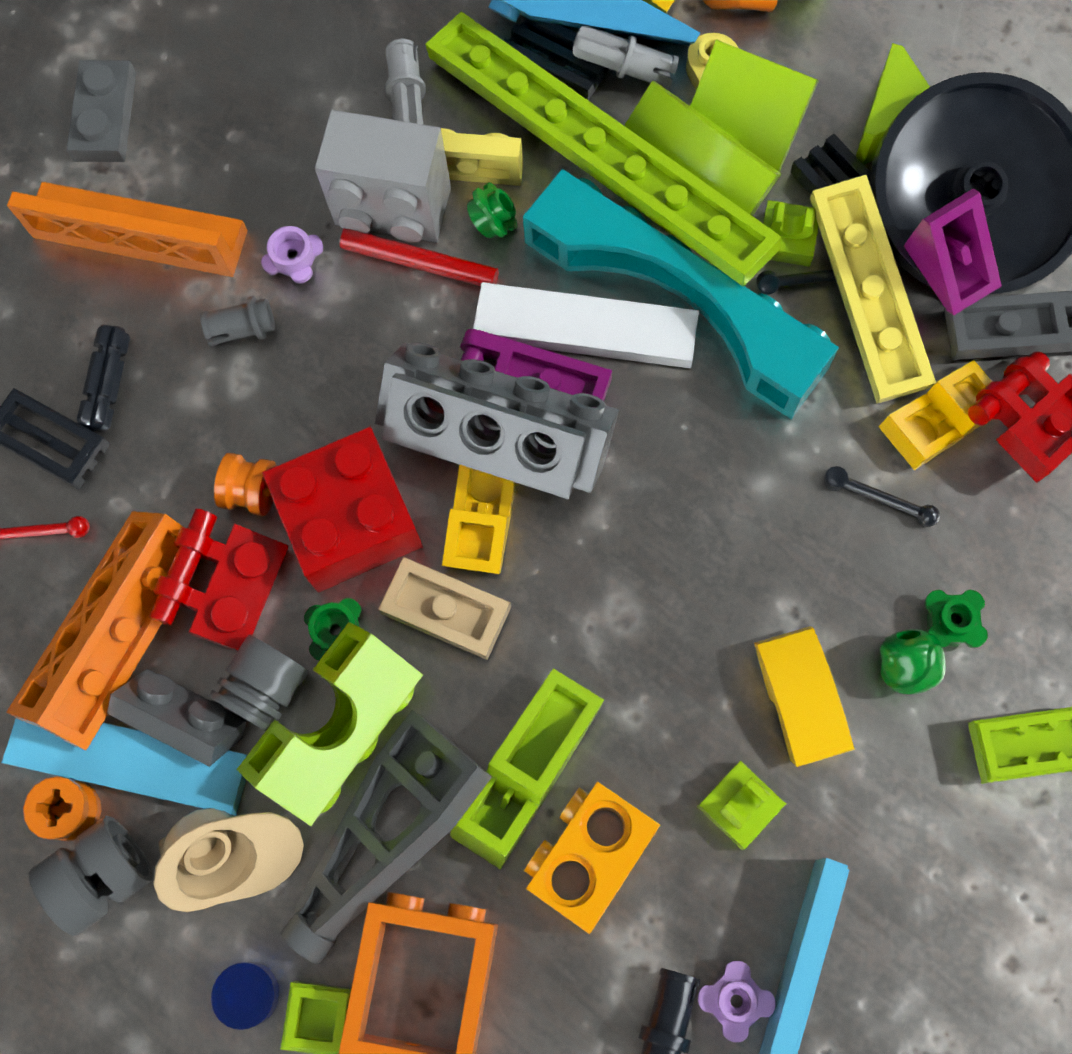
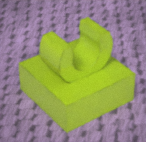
M772 200L767 201L763 224L782 236L781 248L770 260L810 267L814 257L819 227L814 207Z
M739 761L697 807L741 850H744L781 811L786 803L742 761Z

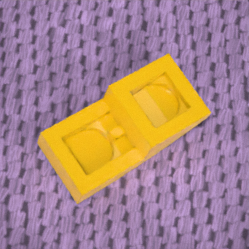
M973 360L937 381L926 394L890 414L878 427L913 470H916L980 427L970 420L968 410L975 403L978 392L988 383L992 382V380Z
M459 464L454 506L449 512L442 566L495 574L501 573L516 482Z
M809 626L755 642L754 645L768 697L776 706L790 761L796 767L855 750L836 685L814 628Z

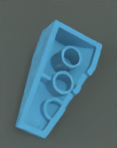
M491 0L488 6L489 9L515 23L519 15L535 21L577 28L586 25L607 33L631 35L638 38L686 46L694 44L700 34L697 30L643 0Z

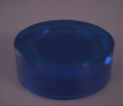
M242 962L226 968L216 979L211 993L212 1008L216 1017L227 1027L237 1030L249 1029L265 1022L274 1012L279 999V987L274 974L266 966L257 962Z

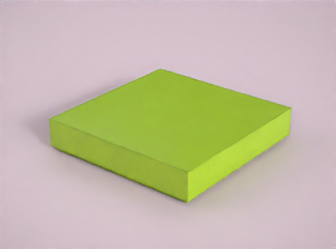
M716 40L690 107L741 142L740 145L780 172L819 80Z

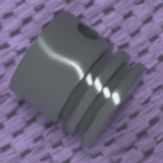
M248 634L237 654L225 669V671L230 673L227 679L220 677L217 681V684L221 686L218 693L212 690L208 696L266 731L273 718L276 720L280 719L282 714L278 712V709L281 705L287 708L295 691L303 683L309 671L275 648Z

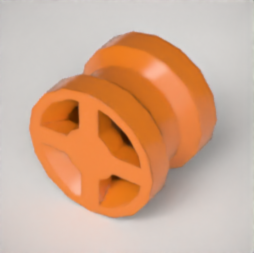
M226 453L219 464L215 477L214 500L216 506L226 510H232L237 506L246 507L252 515L266 516L273 504V498L262 472L276 467L275 461L259 459L253 463L247 462L241 454Z
M58 776L46 778L36 784L28 793L23 807L24 820L30 831L41 838L66 842L74 841L76 836L100 819L102 812L101 800L95 789L87 783ZM62 798L64 799V800L59 804V806H52V805H55L60 799H62Z

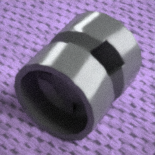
M105 815L76 836L74 840L75 849L73 851L67 848H59L34 866L28 873L34 895L43 910L59 928L71 936L79 935L107 915L110 900L124 902L153 880L151 867L141 848L130 833L111 816Z

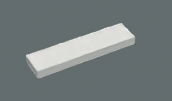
M482 282L473 329L540 349L691 369L699 310Z

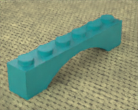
M562 169L523 215L525 244L566 271L595 270L626 274L654 283L679 296L695 310H699V313L707 319L726 343L738 365L745 389L791 420L829 370L839 347L831 342L829 336L822 329L812 324L799 322L785 313L782 306L772 297L762 293L756 294L747 287L741 286L713 264H709L692 253L688 246L673 235H664L647 224L645 218L637 210L629 206L621 207L605 197L601 190L586 178L581 177L577 179Z

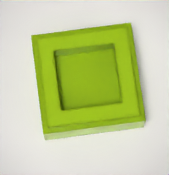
M299 981L291 982L280 1049L313 1054H339L351 988Z

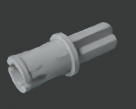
M586 25L580 27L573 44L572 54L577 58L617 71L616 77L622 79L626 74L649 83L655 81L666 90H668L673 81V78L669 77L670 73H676L679 61L678 56H671L637 44L636 37L630 35L626 40Z
M409 39L393 40L386 47L389 75L384 86L385 96L391 101L392 118L398 121L423 124L421 100L426 94V86L419 76L418 46H414V42Z

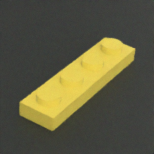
M867 175L813 190L810 201L812 207L816 210V220L876 403H882L932 388L936 381Z

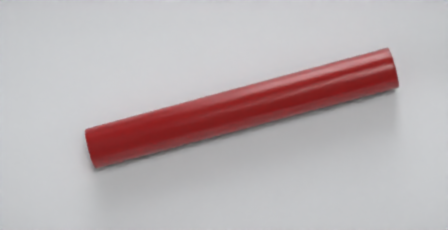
M344 228L341 233L340 249L481 286L482 282L496 284L498 280V268Z

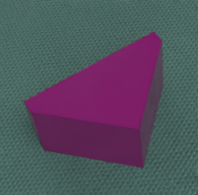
M971 189L922 219L904 245V248L943 306L952 315H956L1002 286L981 194L975 189Z

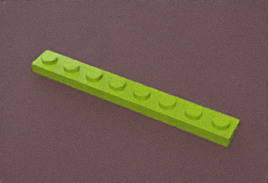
M462 11L425 44L428 56L432 61L744 287L780 250L782 236Z

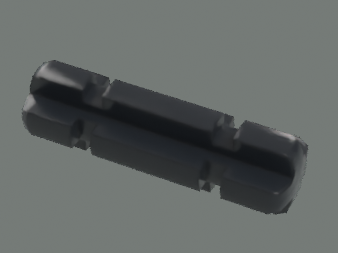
M101 325L96 331L93 346L98 348V352L94 351L91 353L82 392L83 395L87 396V400L80 402L77 414V422L92 431L104 432L111 427L114 410L110 409L109 406L110 404H115L125 363L120 360V357L127 354L130 341L129 334L125 332L124 328L119 326Z

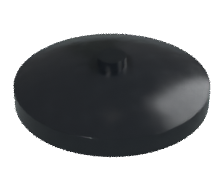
M993 72L968 73L955 76L929 87L916 96L897 115L884 133L877 147L870 173V187L895 260L913 277L930 286L904 248V245L922 219L971 189H975L981 194L1002 285L985 297L1002 296L1019 291L1054 272L1072 254V113L1055 96L1042 87L1013 75Z

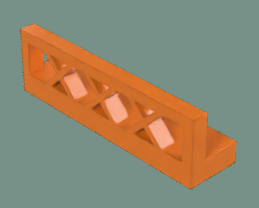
M41 182L37 196L12 191L7 207L35 239L229 277L234 276L248 232L243 220L47 182Z
M131 512L6 713L21 721L40 727L77 748L85 751L88 749L108 715L107 710L111 694L128 682L162 624L149 618L157 596L153 594V590L159 576H167L178 550L174 542L180 528L183 527L167 514Z

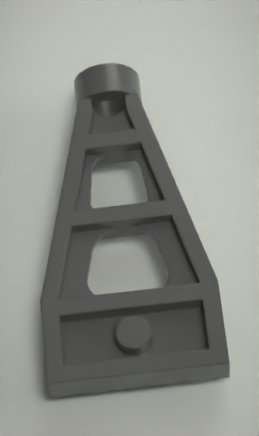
M411 710L370 766L294 908L296 913L280 933L284 941L305 959L320 964L336 943L337 935L368 907V902L373 903L456 826L492 776L429 721ZM403 785L420 801V812L415 821L393 840L385 841L376 832V820L390 792L397 786ZM362 842L376 857L373 867L346 891L338 881L357 845Z

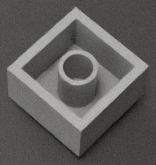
M331 110L316 161L315 171L335 226L363 233L371 231L388 234L407 243H417L421 240L437 243L451 190L441 127Z

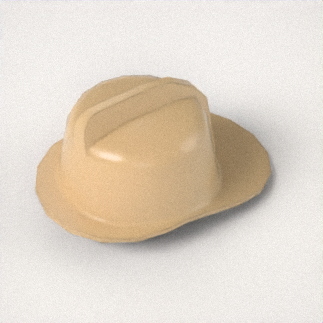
M213 808L196 810L182 817L171 827L167 836L159 841L161 858L155 866L153 880L157 897L171 910L191 912L225 902L256 896L272 890L288 879L301 861L304 844L300 830L289 818L272 812L232 816L225 811Z

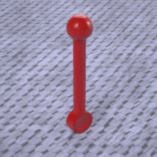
M75 516L65 523L0 528V539L70 534L74 538H82L89 533L90 525L86 518Z

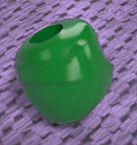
M918 629L903 630L886 637L879 647L882 658V679L892 690L899 694L914 695L929 691L938 686L945 676V653L940 641L933 634Z

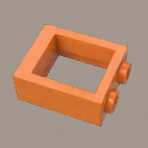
M393 892L387 893L386 904L368 902L339 1054H476L498 924L484 922L486 909L449 903L447 915L423 911L425 898ZM386 923L476 939L456 1051L365 1034Z

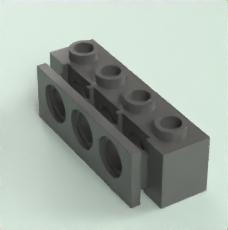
M404 343L384 364L375 424L383 426L382 440L569 499L573 488L589 493L592 492L604 468L619 409L605 405L603 400L590 394L578 393L571 395L552 389L547 382L536 377L522 376L517 378L497 372L491 364L481 360L468 359L462 361L443 355L438 348L430 344Z

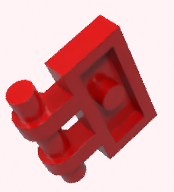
M1035 351L1028 357H1020L1013 361L1005 369L1003 379L992 381L981 389L976 395L975 403L968 410L970 420L976 425L984 426L992 419H999L1008 428L996 441L1036 483L1054 471L1072 453V374H1068L1057 383L1046 372L1050 367L1049 358L1040 351ZM1027 394L1035 404L1030 408L1019 395Z
M196 508L188 527H181L175 539L174 545L178 547V550L167 576H159L153 590V594L157 596L149 618L172 626L179 607H186L197 612L188 634L238 652L248 634L253 635L289 545L237 524L233 525L226 544L220 543L210 538L218 517L208 511ZM200 558L217 563L205 593L189 586Z

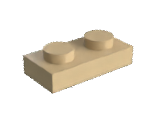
M403 557L378 610L388 618L488 660L511 609V604L504 599Z

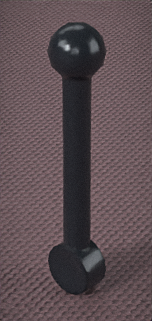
M833 269L777 276L773 271L766 270L758 275L756 284L761 293L770 295L775 293L781 286L836 280Z
M833 466L827 470L824 476V484L828 489L832 491H839L843 488L915 516L918 522L925 527L934 526L940 520V512L934 505L927 504L921 507L851 479L842 467Z

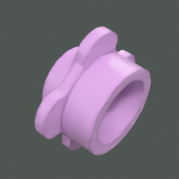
M280 227L268 239V254L262 257V267L269 275L281 273L290 276L295 283H304L312 277L311 266L315 257L323 252V243L317 235L308 236L298 227ZM297 252V256L294 258H289L288 254Z
M742 961L729 962L725 966L724 975L716 979L712 985L701 987L698 993L700 1008L705 1012L712 1013L722 1024L723 1036L731 1042L744 1041L748 1037L749 1027L760 1017H770L775 1010L773 994L768 990H761L751 978L750 967ZM736 994L742 998V1005L737 1008L733 1007L730 1002L731 997Z

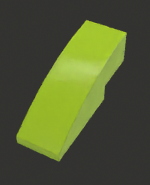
M655 81L650 83L624 125L752 216L782 175L779 171L740 145L741 142Z
M553 668L489 762L487 773L492 778L451 830L450 837L501 870L561 775L601 708L604 699Z

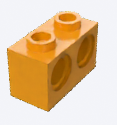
M598 781L590 793H587L580 787L578 788L559 819L568 824L555 846L544 840L524 869V872L533 877L526 889L588 934L592 932L660 827L659 823ZM610 811L620 818L623 825V834L617 843L603 846L595 843L590 838L587 831V823L596 812ZM567 862L581 865L589 877V886L586 893L575 900H566L558 896L552 884L555 870Z

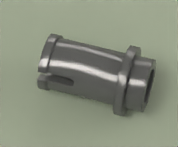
M249 296L247 303L211 312L205 311L200 314L202 330L205 339H208L210 347L256 335L261 340L266 338V332L275 331L273 313L266 298L257 300L255 296Z

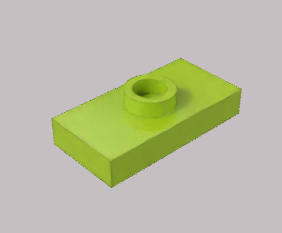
M1072 707L976 720L968 723L981 784L1072 772Z

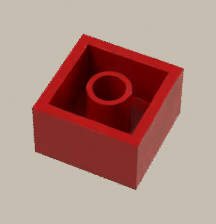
M371 426L262 472L302 572L318 593L423 548Z

